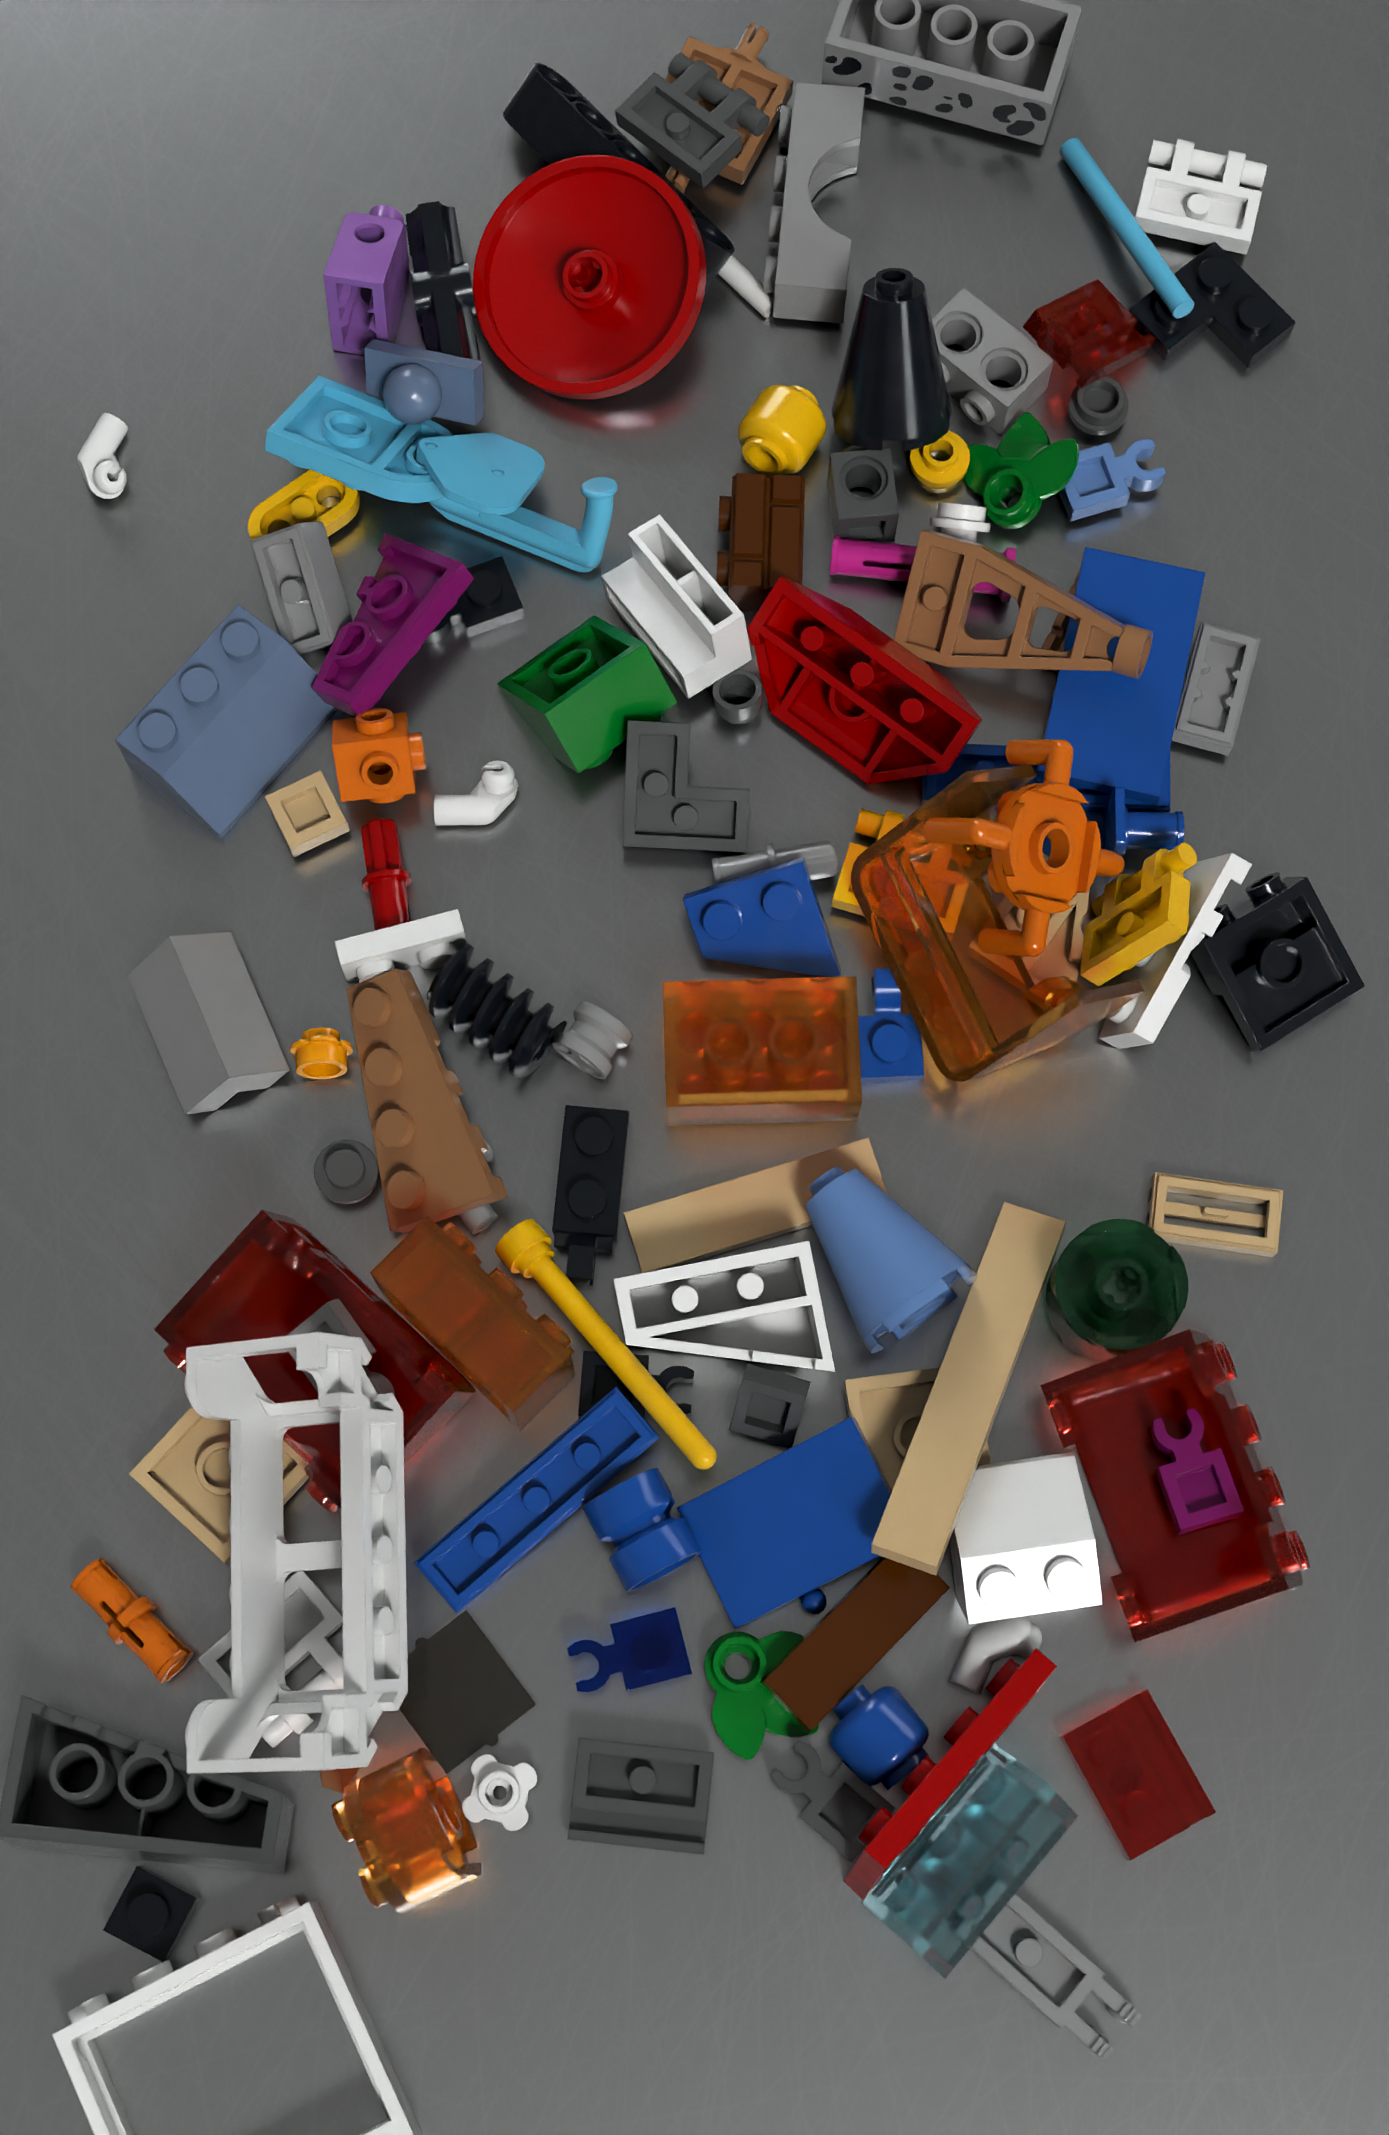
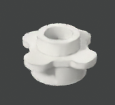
M489 1754L479 1756L471 1766V1772L475 1779L471 1795L465 1798L462 1804L464 1815L474 1823H479L484 1819L501 1822L508 1831H517L523 1828L529 1819V1814L525 1808L528 1793L537 1784L536 1771L527 1763H519L514 1767L498 1763L496 1758ZM497 1786H503L506 1789V1796L501 1800L496 1799L493 1794Z

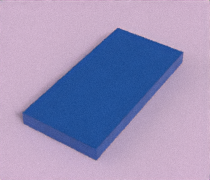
M1085 547L1074 596L1125 625L1130 624L1153 631V640L1146 666L1139 679L1116 674L1113 671L1058 670L1044 739H1064L1071 743L1074 755L1069 786L1111 794L1114 787H1124L1125 798L1158 804L1161 797L1206 572ZM1069 617L1062 651L1072 649L1076 638L1078 624L1071 617ZM1119 637L1113 638L1108 645V653L1111 658L1115 656ZM1038 765L1035 778L1044 780L1046 765Z

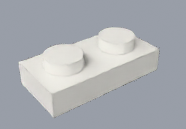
M458 909L334 941L347 983L355 981L361 983L393 969H404L419 964L424 969L443 967L454 953L467 944Z

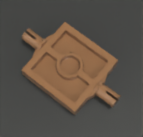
M756 23L747 25L746 31L736 49L714 47L689 36L680 53H683L694 62L702 60L717 71V79L732 90L740 88L756 99V107L770 117L767 129L758 137L743 127L734 129L741 134L743 150L718 175L741 185L744 184L780 118L781 105H787L793 91V80L766 69L757 60L765 42L769 39V33L761 25L756 32ZM669 73L665 78L671 84L677 80ZM705 99L701 101L695 100V102L710 113L716 108ZM671 165L666 177L684 194L690 179Z

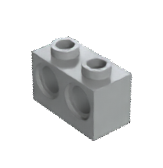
M963 287L932 318L947 391L951 397L960 403L964 413L973 422L981 426L987 425L998 435L1002 436L1047 390L1055 359ZM949 344H957L963 346L967 350L963 352H955L949 350L945 346ZM1003 380L1012 385V387L998 388L992 385L990 381Z

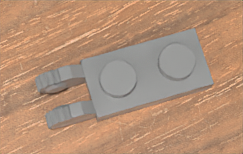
M995 1878L952 1930L955 1935L1060 2029L1064 2026L1104 2062L1114 2051V2048L1109 2045V2040L1093 2025H1088L1075 2013L1089 1993L1092 1992L1105 2005V2009L1119 2022L1126 2023L1130 2027H1133L1142 2016L1135 2007L1102 1979L1105 1975L1103 1971L999 1878Z

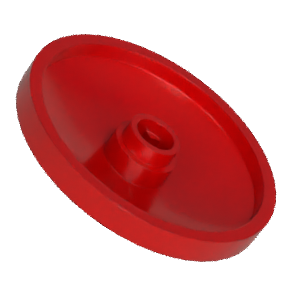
M582 155L552 163L524 179L506 196L489 220L478 246L473 270V296L477 318L486 340L498 358L510 370L534 387L552 395L579 400L600 399L627 392L643 384L661 371L676 356L692 332L701 310L706 287L704 245L698 226L685 203L663 179L649 169L627 159L608 155Z

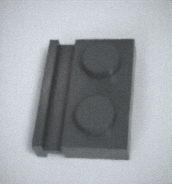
M579 1738L567 1839L704 1855L714 1752Z

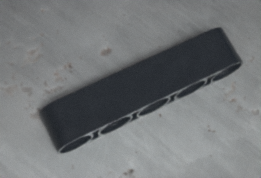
M535 63L503 111V117L507 123L549 165L576 156L608 155L640 164L663 179L685 203L698 226L706 257V291L735 251L732 242L567 79L544 64Z

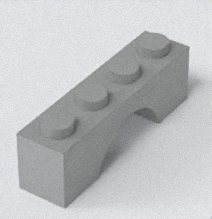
M795 82L793 106L781 105L778 142L789 143L788 156L776 155L773 191L784 192L783 206L771 205L768 242L779 243L778 257L766 256L763 293H774V318L843 323L851 238L827 226L815 212L811 201L828 183L857 173L865 88Z

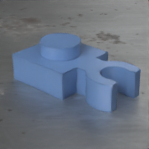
M1143 439L1136 441L1128 447L1124 455L1115 457L1110 442L1079 451L1078 464L1074 474L1065 488L1059 492L1070 522L1127 505L1130 496L1129 487L1137 491L1148 492L1161 486L1166 475L1164 467L1147 471L1141 469L1137 464L1140 460L1152 457L1155 448L1153 440Z

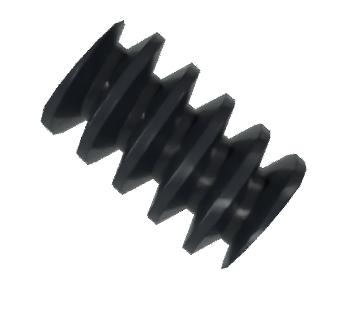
M467 943L451 956L433 979L427 993V1000H430L428 1006L429 1014L439 1020L450 1016L448 1021L449 1029L457 1034L470 1030L468 1036L469 1044L477 1049L490 1045L489 1059L497 1064L511 1059L509 1073L517 1079L526 1077L535 1071L554 1048L553 1041L559 1033L564 1032L567 1022L563 1021L554 1028L548 1025L554 1006L550 1003H546L534 1013L529 1011L528 1009L534 991L530 988H526L514 998L510 997L508 994L514 980L511 974L506 973L496 982L491 983L488 979L494 962L489 958L485 959L475 968H471L469 962L474 947Z

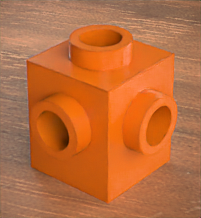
M374 708L360 712L355 718L333 720L332 750L341 802L368 799L373 803L383 804L395 802L406 794L416 793L415 771L426 770V760L422 733H410L407 712L393 713L389 709Z

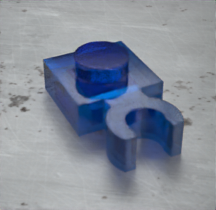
M675 1607L610 1624L615 1644L602 1646L593 1640H581L567 1648L570 1658L590 1654L599 1663L598 1672L593 1678L576 1683L577 1691L580 1693L599 1691L608 1683L612 1675L620 1673L623 1675L627 1692L692 1675Z

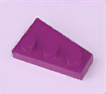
M385 533L378 548L379 553L383 556V560L375 577L365 576L356 593L362 604L354 621L340 627L311 687L324 703L356 717L360 712L371 709L379 702L393 680L409 660L417 654L424 641L447 612L455 606L459 597L474 580V577L462 562Z

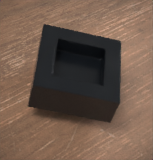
M136 1866L103 1931L164 1962L169 1960L201 1897L143 1866Z

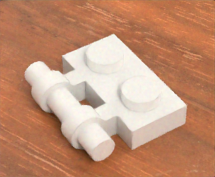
M1177 139L1175 145L1153 140L1148 163L1168 167L1170 170L1147 166L1135 214V219L1143 231L1205 246H1210L1216 242L1223 250L1246 255L1251 243L1262 191L1239 187V185L1245 184L1262 188L1267 165L1245 160L1246 154L1231 150L1225 156L1194 149L1195 142ZM1188 172L1221 179V181L1217 182L1189 176Z
M297 1571L284 1583L285 1676L311 1654L322 1669L298 1691L343 1689V1651L339 1653L327 1640L328 1637L343 1625L342 1614L305 1571ZM230 1630L197 1661L228 1698L232 1699L231 1672L229 1667L231 1655ZM312 1713L278 1716L269 1724L262 1737L272 1748H275L293 1730L299 1735L313 1723Z

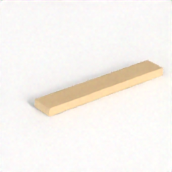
M1004 1202L976 1273L977 1277L969 1291L873 1539V1554L935 1576L937 1575L1063 1238L1066 1221Z

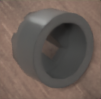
M736 669L715 681L713 685V698L717 712L723 720L732 724H745L755 719L763 703L762 685L759 678L750 671Z

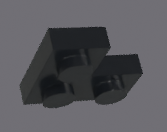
M1216 242L1174 273L1194 302V308L1189 314L1182 318H1174L1154 289L1128 310L1126 322L1164 361L1168 360L1209 328L1248 368L1287 338L1296 323Z

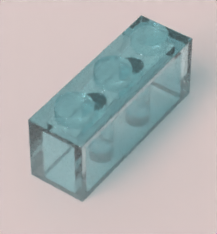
M994 1744L934 1818L927 1823L923 1831L890 1871L883 1876L879 1884L862 1904L898 1939L946 1979L1072 1825L1078 1815L1045 1780Z

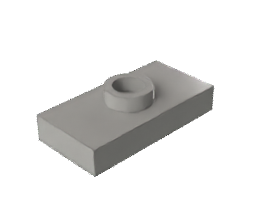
M1201 622L1182 688L1172 741L1229 756L1233 748L1261 638Z

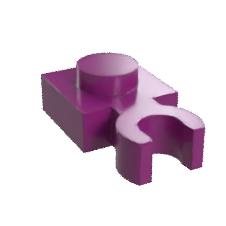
M1195 1408L1186 1410L1184 1414L1189 1435L1183 1439L1172 1438L1166 1432L1162 1418L1154 1419L1151 1426V1437L1154 1445L1161 1453L1170 1456L1172 1463L1159 1466L1156 1470V1475L1178 1535L1240 1517L1244 1512L1222 1449L1219 1448L1205 1453L1201 1450L1199 1443L1204 1433V1424Z

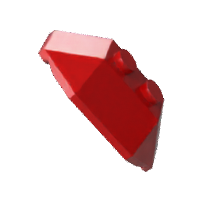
M784 576L778 578L747 627L751 646L754 645L758 670L770 713L867 784L948 772L983 721L948 678L852 609Z

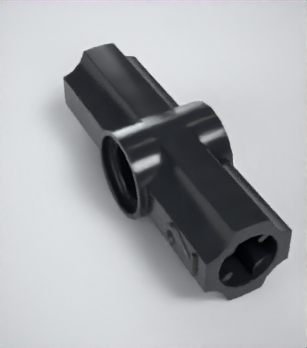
M439 201L418 204L415 210L405 214L407 222L405 225L414 271H410V279L418 325L423 326L426 350L481 361L477 334L474 331L473 317L477 316L468 263L463 262L455 207H447Z

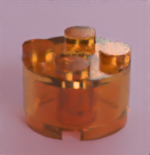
M419 1748L346 1785L343 1799L332 1804L333 1817L341 1835L349 1843L355 1840L366 1865L359 1870V1876L370 1902L375 1908L389 1903L401 1914H405L480 1876L482 1872L481 1862L468 1864L466 1853L478 1846L471 1824L463 1813L462 1803L447 1776L436 1781L433 1780L425 1766L435 1762L436 1759L425 1748Z

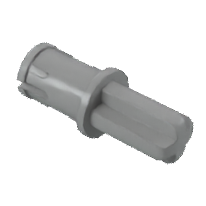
M828 840L780 849H773V843L766 844L767 850L712 858L716 884L801 857L805 858L811 880L833 877L838 873L836 849L833 842Z

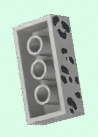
M840 0L825 42L822 84L865 88L864 97L1043 146L1074 49L1083 7L1059 0Z

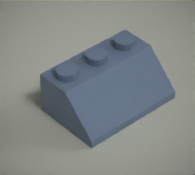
M238 604L119 734L115 741L129 768L222 840L338 709L324 703L311 688L317 674L283 637Z

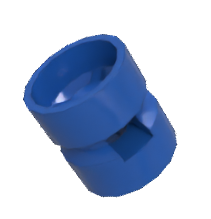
M658 1468L647 1470L625 1480L597 1496L583 1507L599 1541L613 1542L615 1548L609 1560L626 1593L639 1589L667 1575L702 1553L685 1518L670 1516L669 1512L675 1500Z

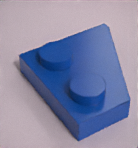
M804 857L686 893L683 897L702 958L828 978L840 976L841 968Z

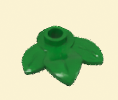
M1025 412L1010 427L997 449L980 444L968 446L970 462L964 477L968 487L984 498L986 514L991 521L1005 529L1019 528L1029 523L1037 515L1044 499L1060 492L1071 480L1078 464L1079 446L1075 439H1063L1051 444L1047 432L1039 421L1029 412ZM1022 493L1020 500L1014 506L1008 508L1010 499L1014 495Z
M781 1630L758 1639L749 1633L730 1632L717 1638L706 1652L704 1674L709 1686L716 1693L711 1711L712 1724L723 1744L734 1755L743 1760L750 1761L756 1755L764 1739L765 1731L784 1737H802L816 1733L819 1728L818 1724L812 1731L807 1732L760 1683L804 1638L802 1635ZM740 1655L747 1661L749 1671L745 1678L734 1679L727 1674L725 1670L727 1657Z

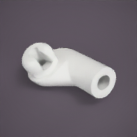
M102 413L77 456V464L87 488L94 495L103 499H113L119 496L127 482V474L124 468L121 469L114 453L126 435L128 427L122 420L109 413Z
M504 761L489 762L482 768V780L470 794L435 795V826L488 825L492 823L516 797L518 781L514 778L515 772L513 767Z
M1027 1616L983 1622L974 1626L968 1635L950 1682L980 1695L995 1660L1014 1654L1028 1658L1035 1648L1039 1650L1042 1643V1633L1039 1627L1030 1622Z

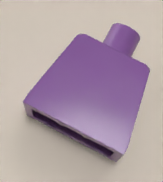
M376 205L370 209L369 215L351 212L346 214L323 274L332 349L334 351L365 356L364 347L373 339L395 343L408 288L410 271L404 218L398 210L391 206ZM364 288L372 289L369 304L361 297Z

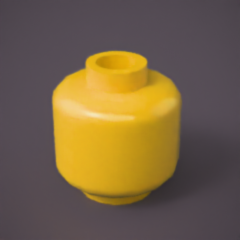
M776 384L765 387L738 426V440L742 447L744 459L755 470L767 476H772L773 474L789 475L799 472L808 462L826 433V420L821 408L818 406L816 397L807 389L796 385Z

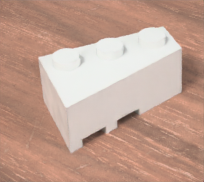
M809 1241L613 1279L625 1345L835 1372Z

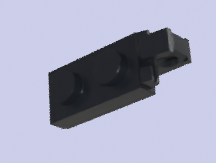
M565 1105L552 1232L555 1235L554 1248L568 1249L566 1276L576 1285L593 1286L596 1253H612L613 1241H617L629 1128V1111Z

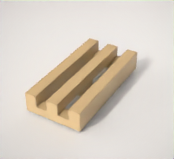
M1155 1172L1152 1176V1197L1149 1201L1148 1209L1150 1216L1145 1239L1274 1257L1278 1253L1283 1190ZM1167 1192L1263 1205L1267 1206V1214L1260 1215L1166 1201ZM1164 1217L1265 1231L1264 1237L1167 1224L1164 1223Z

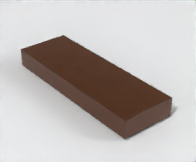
M882 1557L760 1683L807 1732L812 1731L950 1587L938 1574L935 1576Z

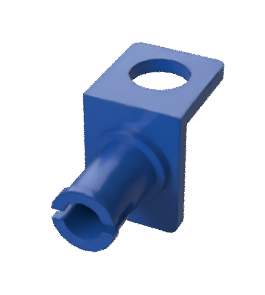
M1114 787L1104 812L1085 811L1088 821H1097L1101 848L1117 852L1121 856L1125 855L1126 849L1160 850L1166 848L1171 850L1184 842V815L1182 811H1175V813L1128 812L1125 805L1124 787ZM1045 837L1043 853L1049 857L1051 842L1050 839Z

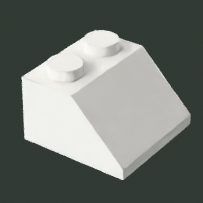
M1072 1452L977 1465L949 1540L956 1599L968 1624L1103 1605L1096 1542L1075 1455Z

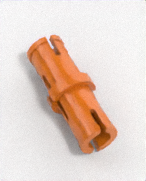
M103 1557L87 1565L71 1583L70 1588L72 1591L78 1594L109 1627L107 1635L116 1645L124 1643L132 1650L161 1684L173 1678L192 1658V1650L186 1647L154 1614L157 1608L156 1605L147 1596L139 1598L119 1578Z

